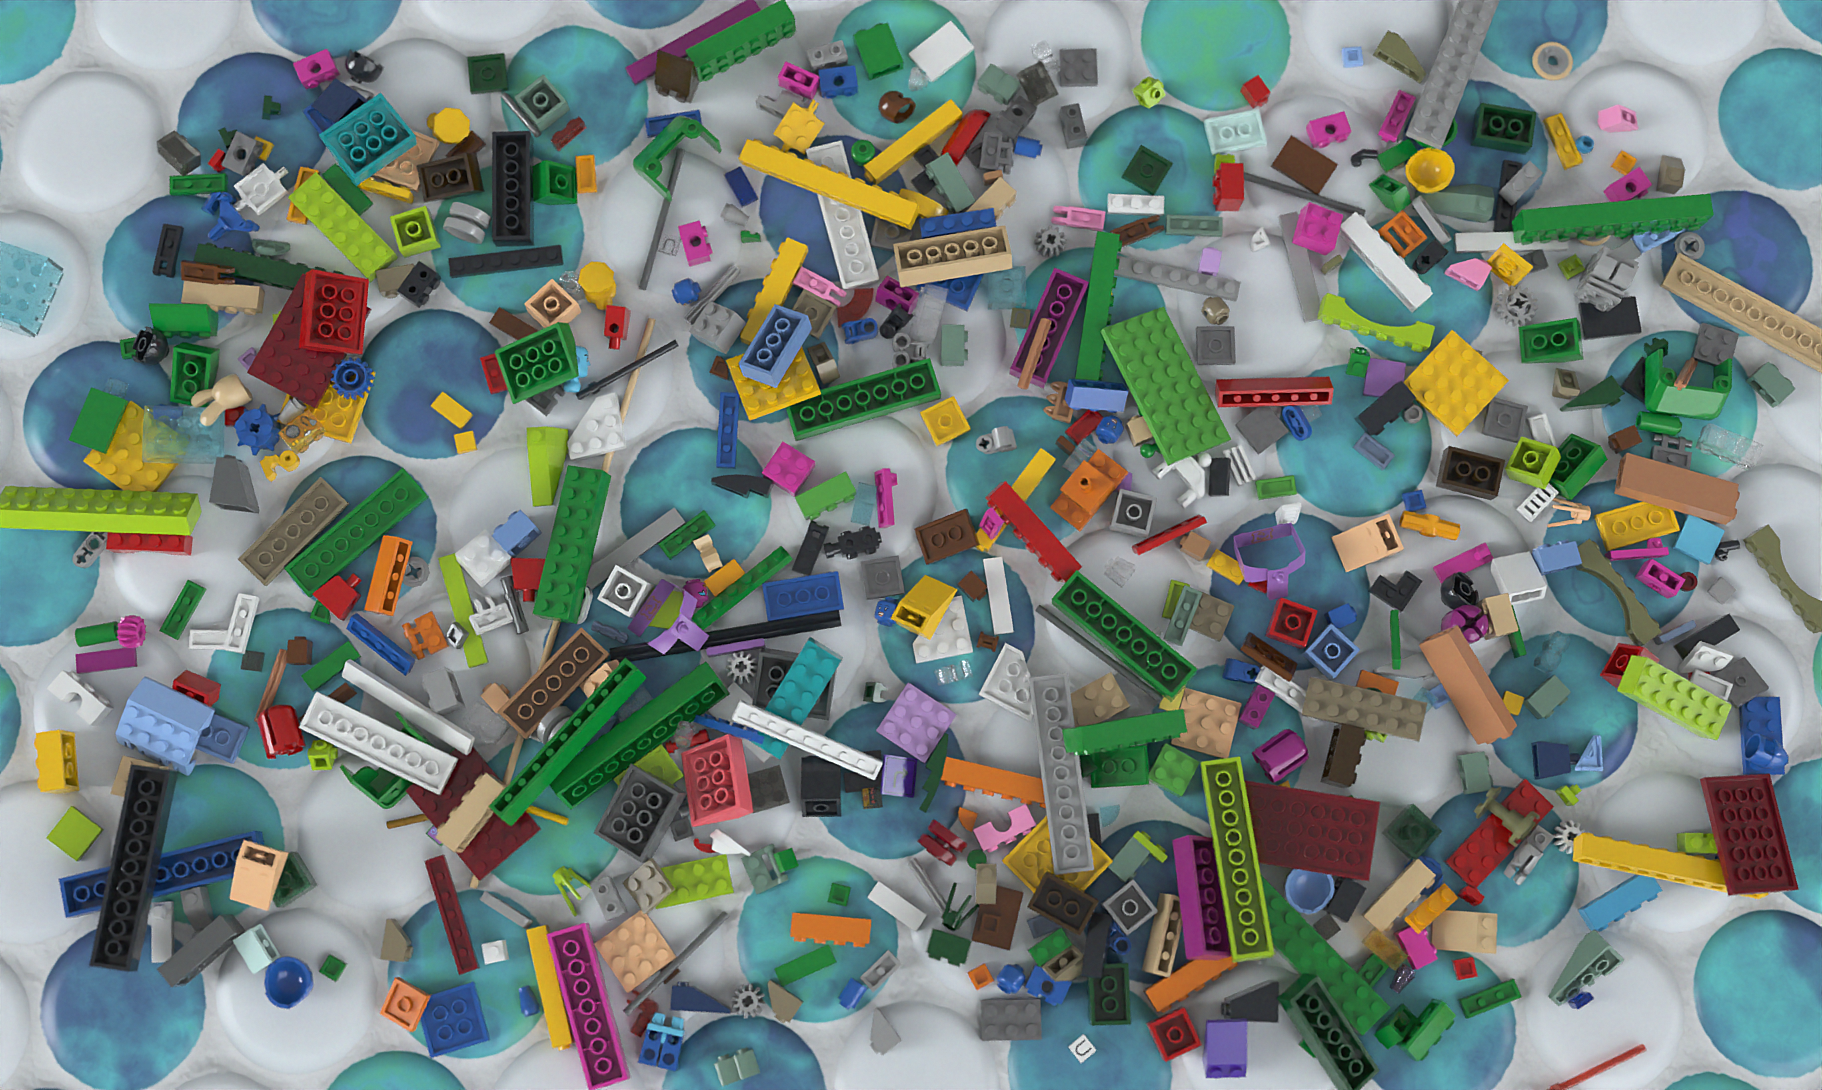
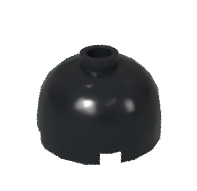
M350 49L345 60L346 71L352 76L351 80L358 84H361L362 81L366 83L374 82L384 69L381 64H375L371 58L357 51L354 52L352 49Z
M146 326V330H140L135 338L132 349L136 350L135 355H132V358L137 363L152 366L160 363L168 356L169 347L167 338L162 332Z
M1462 572L1453 573L1448 576L1440 587L1442 602L1453 610L1462 605L1475 606L1478 604L1479 595L1478 591H1474L1471 586L1474 584L1473 581Z

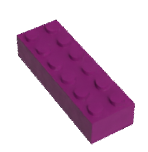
M1054 267L1011 365L1010 375L1020 379L1040 320L1047 318L1052 323L1030 381L1031 384L1044 389L1088 288V281Z
M1187 835L1174 839L1173 848L1186 959L1215 961L1232 957L1212 837Z

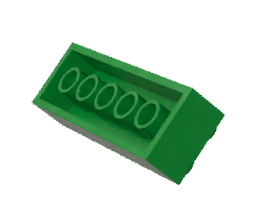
M780 0L686 49L688 60L694 62L698 81H709L715 74L726 72L732 65L741 64L749 56L758 55L768 46L773 47L778 41L792 37L796 32L795 16L786 1Z
M1178 709L1062 729L1066 753L1074 752V756L1125 748L1132 745H1142L1148 742H1158L1164 739L1180 738V733H1186L1187 727L1184 710Z

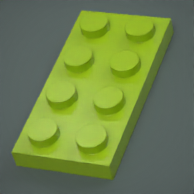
M727 854L662 867L661 870L675 890L658 904L656 909L734 893Z

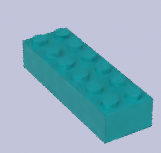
M809 637L765 708V711L801 726L843 657ZM758 730V735L765 737L763 744L752 743L776 758L781 759L789 743Z

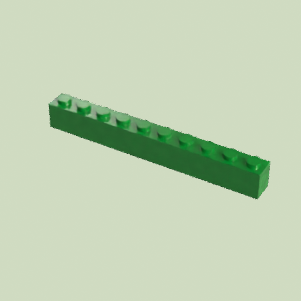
M625 658L488 807L508 825L512 826L647 677Z

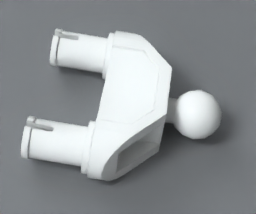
M1205 452L1197 456V461L1193 457H1189L1169 466L1164 459L1160 465L1152 470V473L1154 475L1157 474L1156 478L1159 480L1170 470H1174L1189 487L1187 492L1176 499L1178 504L1186 500L1181 505L1185 509L1196 498L1201 499L1204 496V470L1201 467L1209 466L1212 459Z

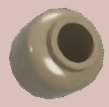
M1209 297L1203 302L1201 312L1210 324L1220 325L1229 318L1230 309L1221 297Z

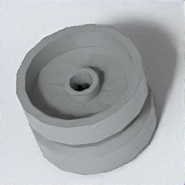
M453 202L449 210L452 217L446 218L443 229L461 240L482 244L486 235L482 229L489 227L491 217L473 206Z
M559 706L548 712L537 728L538 739L545 745L574 712L566 706Z

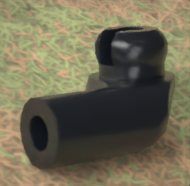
M1373 149L1358 151L1350 159L1352 166H1361V160L1365 158L1376 159L1378 151Z
M1738 540L1721 542L1715 551V558L1720 561L1727 560L1728 552L1739 549L1740 542Z

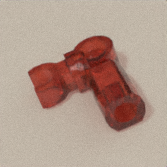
M632 990V993L636 996L640 994L639 991ZM646 998L639 1005L638 1009L643 1012L642 1014L639 1013L630 1029L631 1033L640 1038L651 1021V1015H654L659 1010L658 1003L649 998ZM627 999L626 1002L630 1004L632 1001Z

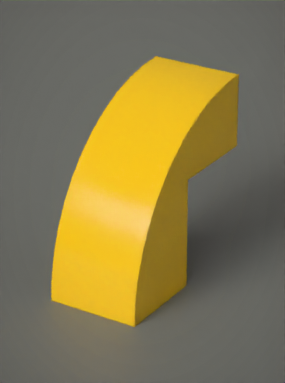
M903 188L899 192L901 198H911L917 201L920 208L918 216L922 219L944 216L949 212L945 207L922 194Z

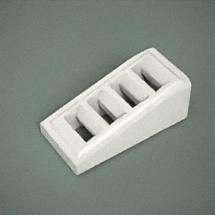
M1549 483L1545 490L1536 487L1516 510L1529 522H1532L1559 492ZM1538 494V495H1539L1542 499H1544L1545 501L1542 502V501H1541L1538 497H1536L1535 495ZM1530 500L1534 501L1539 507L1534 506ZM1527 505L1534 513L1531 514L1524 507Z
M1301 503L1282 505L1275 512L1277 525L1290 522L1292 525L1295 524L1302 507Z

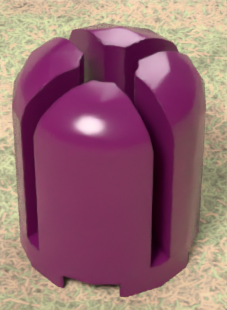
M1462 605L1450 611L1442 618L1441 631L1456 625L1459 628L1464 626V630H1461L1470 645L1485 636L1489 626L1488 618L1485 614L1477 618L1475 617L1482 611L1479 607Z
M1283 729L1252 752V756L1256 763H1259L1265 771V776L1272 783H1275L1307 762L1309 753L1304 741L1296 732L1290 729Z

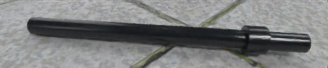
M673 340L602 380L588 384L587 388L576 393L577 398L581 400L590 394L594 395L600 392L601 388L679 346L677 341Z

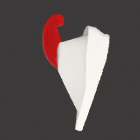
M719 829L710 834V837L713 838L712 844L699 843L697 838L693 841L694 846L705 853H744L749 857L751 855Z

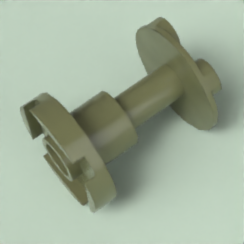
M1492 787L1486 794L1487 800L1484 803H1479L1475 808L1476 818L1482 817L1487 810L1491 811L1502 819V825L1513 833L1509 843L1517 847L1519 844L1516 841L1519 839L1523 841L1536 824L1533 821L1534 818L1539 819L1540 816L1534 811H1531L1526 817L1515 809L1509 811L1496 801L1502 788L1498 787L1496 789Z

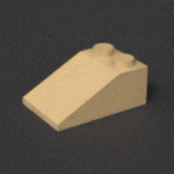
M1445 910L1432 922L1431 943L1438 950L1496 954L1497 914Z

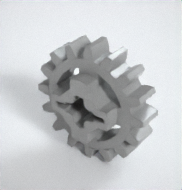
M1512 285L1508 290L1505 288L1502 294L1497 297L1500 301L1495 303V306L1499 307L1496 313L1502 314L1499 319L1505 318V324L1512 322L1513 327L1517 323L1523 326L1525 322L1529 323L1532 320L1531 317L1533 318L1536 315L1534 311L1538 309V306L1534 305V303L1538 300L1532 299L1534 293L1528 294L1527 287L1521 290V285H1518L1516 289Z

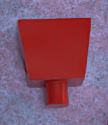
M606 306L604 336L609 338L608 349L620 350L621 340H627L631 311L626 307ZM619 327V330L614 333V329Z
M511 558L514 589L523 591V602H535V592H538L545 559Z
M355 573L347 580L337 575L312 595L338 619L344 621L361 597V594L354 588L362 580Z

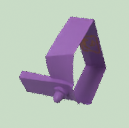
M1292 523L1278 524L1273 527L1234 536V551L1245 582L1267 580V597L1269 601L1288 596V575L1305 564V548ZM1292 535L1301 554L1296 560L1289 563L1287 567L1268 571V569L1243 565L1238 548Z
M661 579L627 628L641 638L642 633L676 587L684 592L679 617L668 631H664L659 637L647 644L665 654L679 638L696 651H699L709 635L691 621L697 599L686 590Z

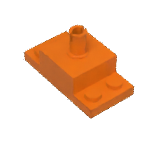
M1098 449L1088 462L1083 460L1060 488L1062 493L1050 508L1080 532L1127 476L1128 471Z

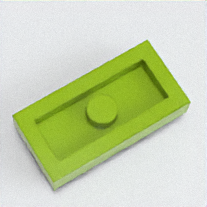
M1143 830L1141 833L1135 831L1132 836L1148 849L1156 860L1163 863L1168 857L1165 855L1166 850L1159 844L1155 846L1149 841L1151 837Z

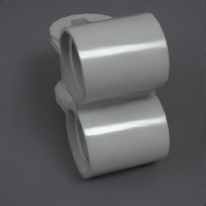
M906 333L896 334L892 344L893 350L896 352L892 360L893 369L926 359V351L929 344L925 342H910V337ZM898 340L905 341L906 345L904 347L898 346L896 342ZM903 358L906 363L899 365L896 359Z
M1008 426L995 428L992 430V433L982 435L976 441L977 449L985 454L999 451L1008 452L1017 448L1013 430L1008 429ZM988 441L990 444L987 445V448H984L983 446Z

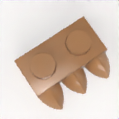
M1061 381L1053 382L1050 384V387L1058 394H1050L1046 398L1055 406H1047L1043 410L1048 416L1052 417L1051 419L1070 424L1074 409L1070 408L1065 401L1068 383Z

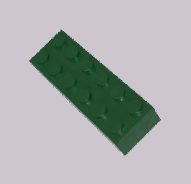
M1303 973L1277 997V1000L1337 1090H1361L1380 1071L1317 975Z

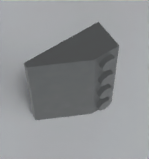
M761 648L752 705L765 710L799 653ZM837 669L807 717L829 720Z
M631 764L593 833L639 862L645 863L653 857L687 793L673 784Z

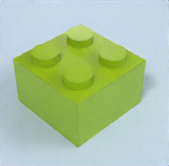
M426 206L390 216L399 251L404 258L441 247L431 213Z
M1521 436L1505 470L1509 479L1545 490L1561 456L1556 446Z

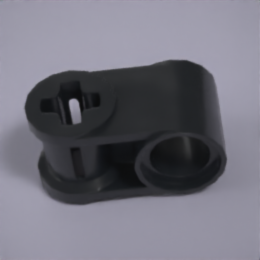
M1434 239L1413 262V270L1417 274L1427 273L1449 251Z
M899 303L880 326L879 332L881 336L886 339L893 338L901 328L907 325L914 315L912 313L909 314L901 307L902 304Z

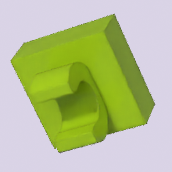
M1218 153L1215 157L1214 174L1221 163H1235V155L1229 153L1227 155H1220Z
M1576 254L1558 264L1567 280L1585 270L1582 261Z
M1577 784L1569 788L1567 785L1560 786L1555 790L1566 806H1574L1579 801L1575 796L1581 791Z

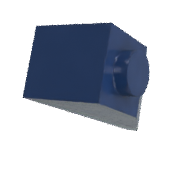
M677 981V985H672L670 1010L726 1014L732 1012V1008L695 986H689V982Z

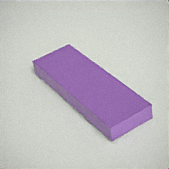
M760 638L708 647L706 652L710 658L766 648L765 640Z

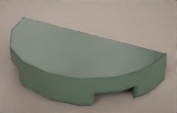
M261 239L252 240L253 250L262 255H281L290 250L289 243Z

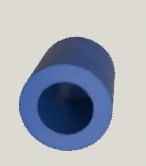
M1018 136L1014 154L1036 159L1037 155H1041L1043 145L1039 144L1040 140Z
M850 978L838 997L841 1000L839 1004L848 1010L851 1007L855 1009L868 988L855 979Z

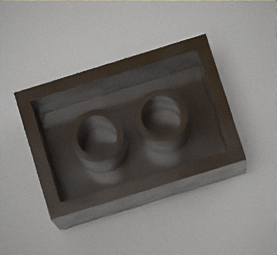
M1448 446L1443 450L1435 487L1493 500L1498 496L1505 460Z
M1345 723L1334 726L1320 782L1339 788H1347L1355 784L1357 779L1356 765L1360 764L1362 758L1360 749L1366 742L1365 729Z
M1046 870L1027 907L1081 936L1099 899Z

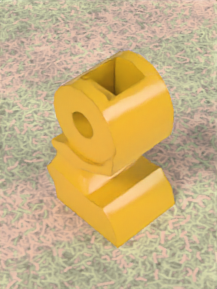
M286 450L281 453L280 457L276 454L265 456L259 462L266 478L272 482L277 476L275 472L276 466H281L286 471L291 472L300 465V458L293 451Z

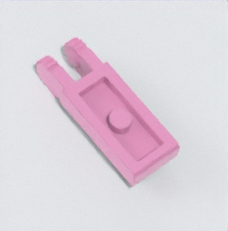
M1073 206L1053 207V212L1067 214V218L1052 217L1051 223L1103 232L1105 211Z
M804 267L800 268L792 282L793 285L802 290L806 289L837 307H840L841 302L829 296L831 291L841 297H845L847 294L844 290L835 286L834 283Z

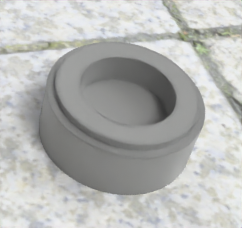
M1415 404L1407 411L1403 410L1402 413L1404 421L1408 424H1416L1423 416L1422 409Z

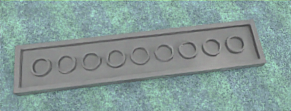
M1459 0L1406 136L1437 149L1442 148L1499 0Z
M1068 673L1029 678L1054 872L1055 875L1094 870L1079 755L1074 756V752L1066 753L1062 729L1075 727Z

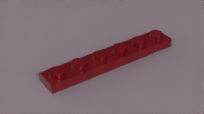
M440 855L424 862L458 973L461 975L479 969L480 967L445 855Z

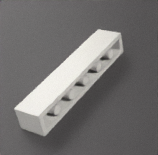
M1355 212L1341 224L1338 235L1412 313L1430 298L1433 293L1429 285L1423 283L1418 278V274L1405 264V260L1394 253L1391 245L1380 238L1378 231L1371 228L1362 215Z

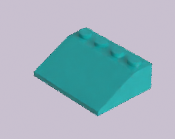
M379 93L319 134L321 140L355 186L417 145L415 134L382 93Z

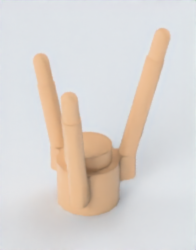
M1554 498L1553 501L1569 506L1553 505L1552 507L1571 511V517L1574 520L1547 524V527L1582 524V520L1588 521L1590 518V506Z

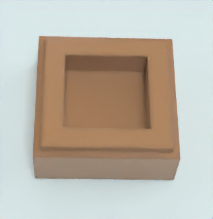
M1002 170L984 173V186L994 184L999 177L1003 179Z

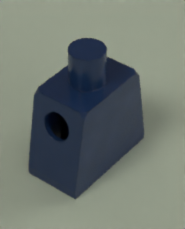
M1541 741L1531 743L1535 780L1571 773V765H1577L1580 760L1579 753H1569L1568 745Z

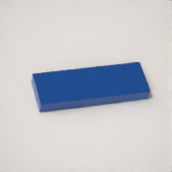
M700 110L645 118L648 138L656 137L677 116H686L702 124Z

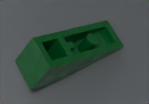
M1611 375L1565 404L1560 410L1561 412L1604 408L1607 405L1612 407L1621 401L1619 397L1625 393Z

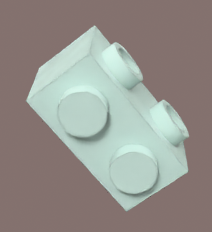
M261 924L249 929L233 940L236 949L241 953L247 967L253 974L265 969L276 959L281 958Z

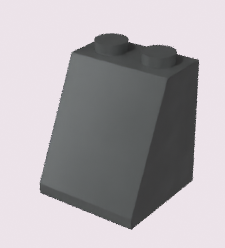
M224 455V458L217 457L209 503L223 510L259 514V506L248 467L232 455Z

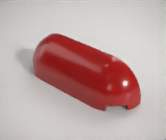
M983 109L969 111L944 145L940 156L948 152L957 167L992 114Z

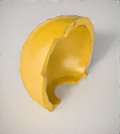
M1425 148L1417 151L1409 159L1405 173L1410 185L1417 191L1434 193L1449 185L1454 176L1455 165L1452 158L1445 151Z

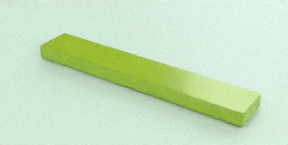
M455 553L440 557L438 560L455 620L469 633L463 644L468 666L473 668L489 663L481 634L476 635L469 620V616L474 615L475 612L462 566L457 562Z

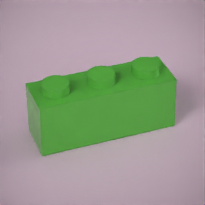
M845 471L796 496L795 501L805 520H815L821 516L820 513L826 510L828 512L833 511L843 501L848 503L854 500L857 492Z

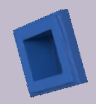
M215 192L209 195L201 208L211 215L215 214L220 205V200L215 198Z

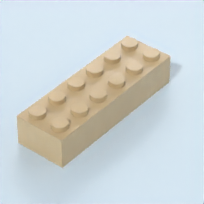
M1005 225L893 244L900 287L1013 269L1012 254Z

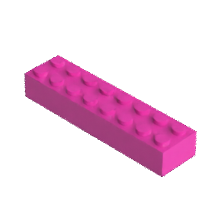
M582 923L546 934L588 1090H596L630 1079V1072L589 923Z

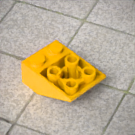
M924 575L899 602L891 619L899 626L930 640L957 589Z

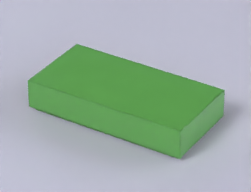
M1294 475L1255 481L1258 500L1297 494Z

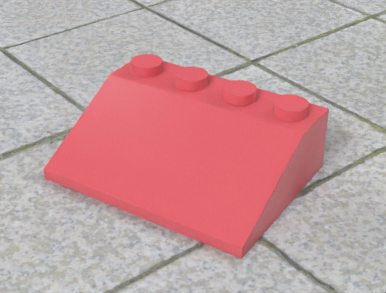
M727 734L681 753L691 825L693 827L737 819L754 812L742 739Z

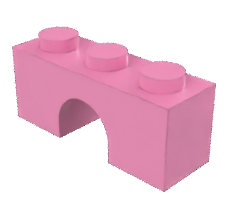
M1026 804L1007 813L1011 825L1005 832L997 831L991 821L972 830L982 851L987 850L990 853L999 848L997 844L1003 841L1005 844L1016 840L1015 835L1022 832L1024 836L1031 832L1032 827L1036 823Z

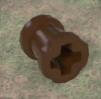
M981 631L976 647L988 648L995 652L999 636H990Z

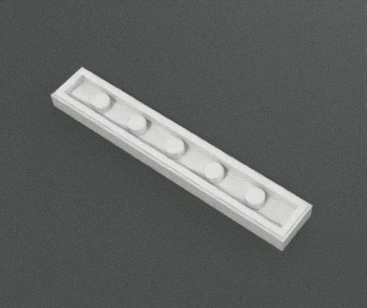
M1513 232L1454 234L1455 253L1495 252L1503 243L1514 252H1529L1541 249L1543 251H1566L1568 249V241L1559 242V240H1552L1549 243H1540L1538 241L1529 245H1521V243L1514 242Z

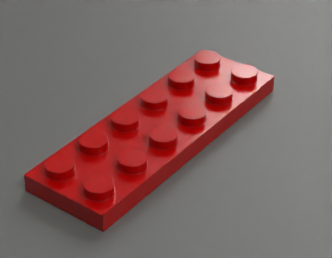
M1523 779L1500 803L1509 811L1515 809L1524 817L1531 811H1534L1540 816L1539 819L1534 818L1533 821L1536 824L1554 807L1526 779ZM1492 812L1444 861L1467 885L1475 888L1515 848V846L1509 843L1513 833L1502 825L1503 820Z

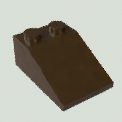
M658 50L655 72L656 91L664 97H668V95L674 97L681 103H691L699 85L694 62Z
M464 153L417 165L424 202L484 192L476 154Z

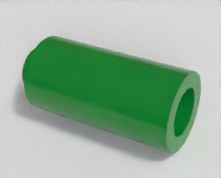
M1639 411L1635 427L1637 430L1676 436L1682 429V422H1680L1679 417Z
M114 621L77 628L75 630L77 645L85 647L119 640L117 639L118 622Z

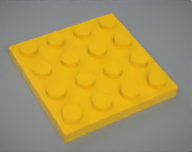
M1451 330L1403 383L1414 394L1415 400L1457 437L1506 385L1509 379L1457 333Z
M802 346L777 388L743 376L739 362L745 353L726 360L749 421L821 394Z
M356 375L351 376L349 382H353L356 379ZM331 382L317 409L305 404L304 413L287 425H296L301 430H312V433L351 444L369 393L363 392L364 398L357 395L356 400H353L351 396L349 399H345L344 394L340 396L337 393L338 390L332 387L335 383ZM286 394L281 411L286 406L288 401L290 399H293L294 397ZM306 416L309 420H316L317 423L312 426L306 418H302V421L305 423L303 424L300 421V417Z
M130 401L127 404L107 453L104 454L92 449L83 462L124 491L157 492L193 444L162 422L154 420L151 414L133 401Z
M1047 815L1002 860L1033 893L1037 889L1046 870L1055 875ZM1091 838L1094 870L1056 875L1082 890H1085L1113 862Z

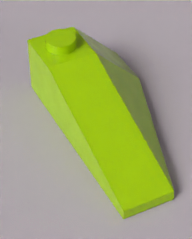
M547 426L527 427V448L533 507L553 506L559 485L558 482L569 451L567 444L569 440L568 429Z

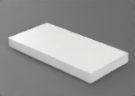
M733 682L727 689L730 694L708 711L717 720L719 718L727 720L731 726L733 722L743 725V729L746 730L749 726L733 720L732 716L740 700L752 705L753 699ZM742 739V743L764 763L772 756L749 740Z

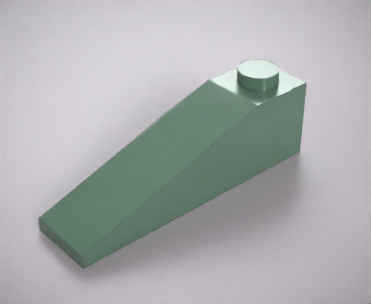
M1478 184L1445 187L1434 193H1423L1416 190L1414 199L1422 196L1435 214L1486 223L1492 217L1495 199L1492 187Z
M1593 930L1586 934L1578 944L1548 997L1560 1006L1576 996L1583 986L1588 985L1590 987L1595 983L1594 979L1600 975L1605 977L1610 974L1624 959Z

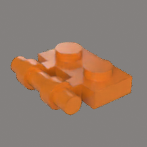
M432 611L414 619L417 627L413 629L409 622L402 625L405 631L403 634L409 640L412 646L411 651L418 660L425 658L423 650L427 648L432 655L449 647ZM419 633L421 634L424 642L421 644H419L415 636Z

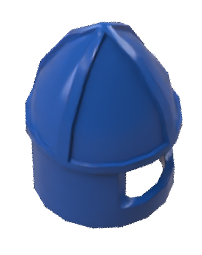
M1755 733L1745 745L1744 758L1759 765L1761 768H1780L1789 763L1788 754L1775 739Z

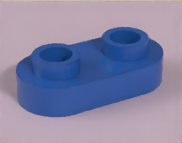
M1298 405L1286 406L1283 409L1282 416L1294 438L1299 441L1308 439L1312 434V428Z

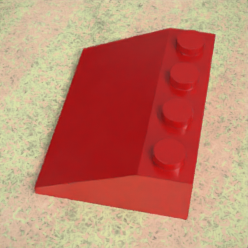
M314 269L308 271L305 277L299 348L361 355L363 353L369 279Z

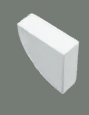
M1263 227L1259 228L1252 237V252L1270 245Z

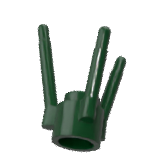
M956 882L953 883L945 911L941 916L943 926L954 932L956 929L959 930L962 924L979 907V904H976L961 919L962 912L972 898L969 895L957 912L954 910L951 913L949 912L957 886Z

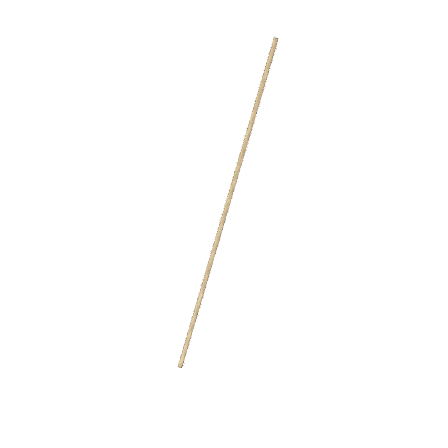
M648 318L635 361L645 356L656 321L652 318ZM641 367L631 372L620 407L622 424L624 423ZM614 451L605 454L601 470L606 473L609 471ZM553 620L538 670L550 658L560 621ZM519 732L517 733L503 778V783L506 786L511 782L524 737ZM473 874L469 887L477 889L479 880Z

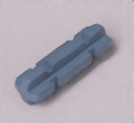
M594 621L591 626L592 631L601 632L600 634L614 640L617 639L618 642L623 644L626 643L629 636L625 632H619V630L606 624L602 625L598 621Z

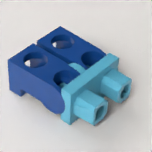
M655 1012L652 1022L648 1023L638 1063L654 1067L658 1065V1068L677 1071L685 1030H683L684 1019L673 1017L671 1027L664 1026L666 1015Z

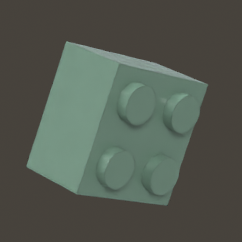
M544 74L514 97L518 106L540 132L544 131L570 110L567 101Z

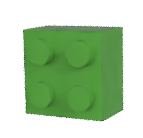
M1165 743L1162 745L1149 769V781L1178 798L1182 797L1200 762Z

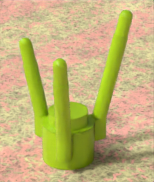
M562 866L552 877L555 879L554 883L559 888L572 914L576 916L577 913L563 887L567 886L576 898L581 900V896L570 884L573 880L571 876L590 889L591 886L590 883L576 874L571 868L567 870L565 866Z

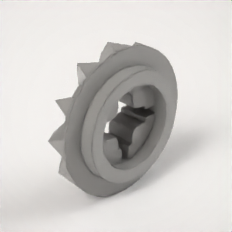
M1693 232L1680 234L1674 242V251L1677 254L1681 253L1694 261L1700 258L1705 250L1703 239ZM1693 242L1691 250L1685 251L1686 245Z
M409 557L402 583L413 588L422 586L428 580L430 574L429 565L422 558ZM411 565H412V567H414L416 570H417V569H420V570L417 572V575H418L417 577H418V578H416V577L413 576V575H410V573L412 572V570H411V569H412V568H411Z

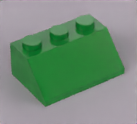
M149 303L153 328L162 332L166 338L179 336L180 338L190 339L192 336H198L202 339H210V336H217L219 314L207 304Z
M1571 433L1558 447L1561 459L1549 481V484L1559 492L1557 495L1572 500L1608 460L1601 445Z
M1432 999L1416 1018L1405 1038L1396 1045L1414 1061H1422L1429 1054L1428 1049L1432 1044L1436 1045L1441 1040L1442 1032L1445 1029L1448 1030L1454 1024L1453 1019L1456 1015L1443 1000Z

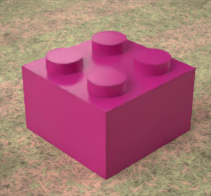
M1309 202L1300 210L1292 243L1326 256L1335 249L1343 215Z
M782 441L763 470L762 475L763 478L773 481V484L796 497L816 465L814 460Z

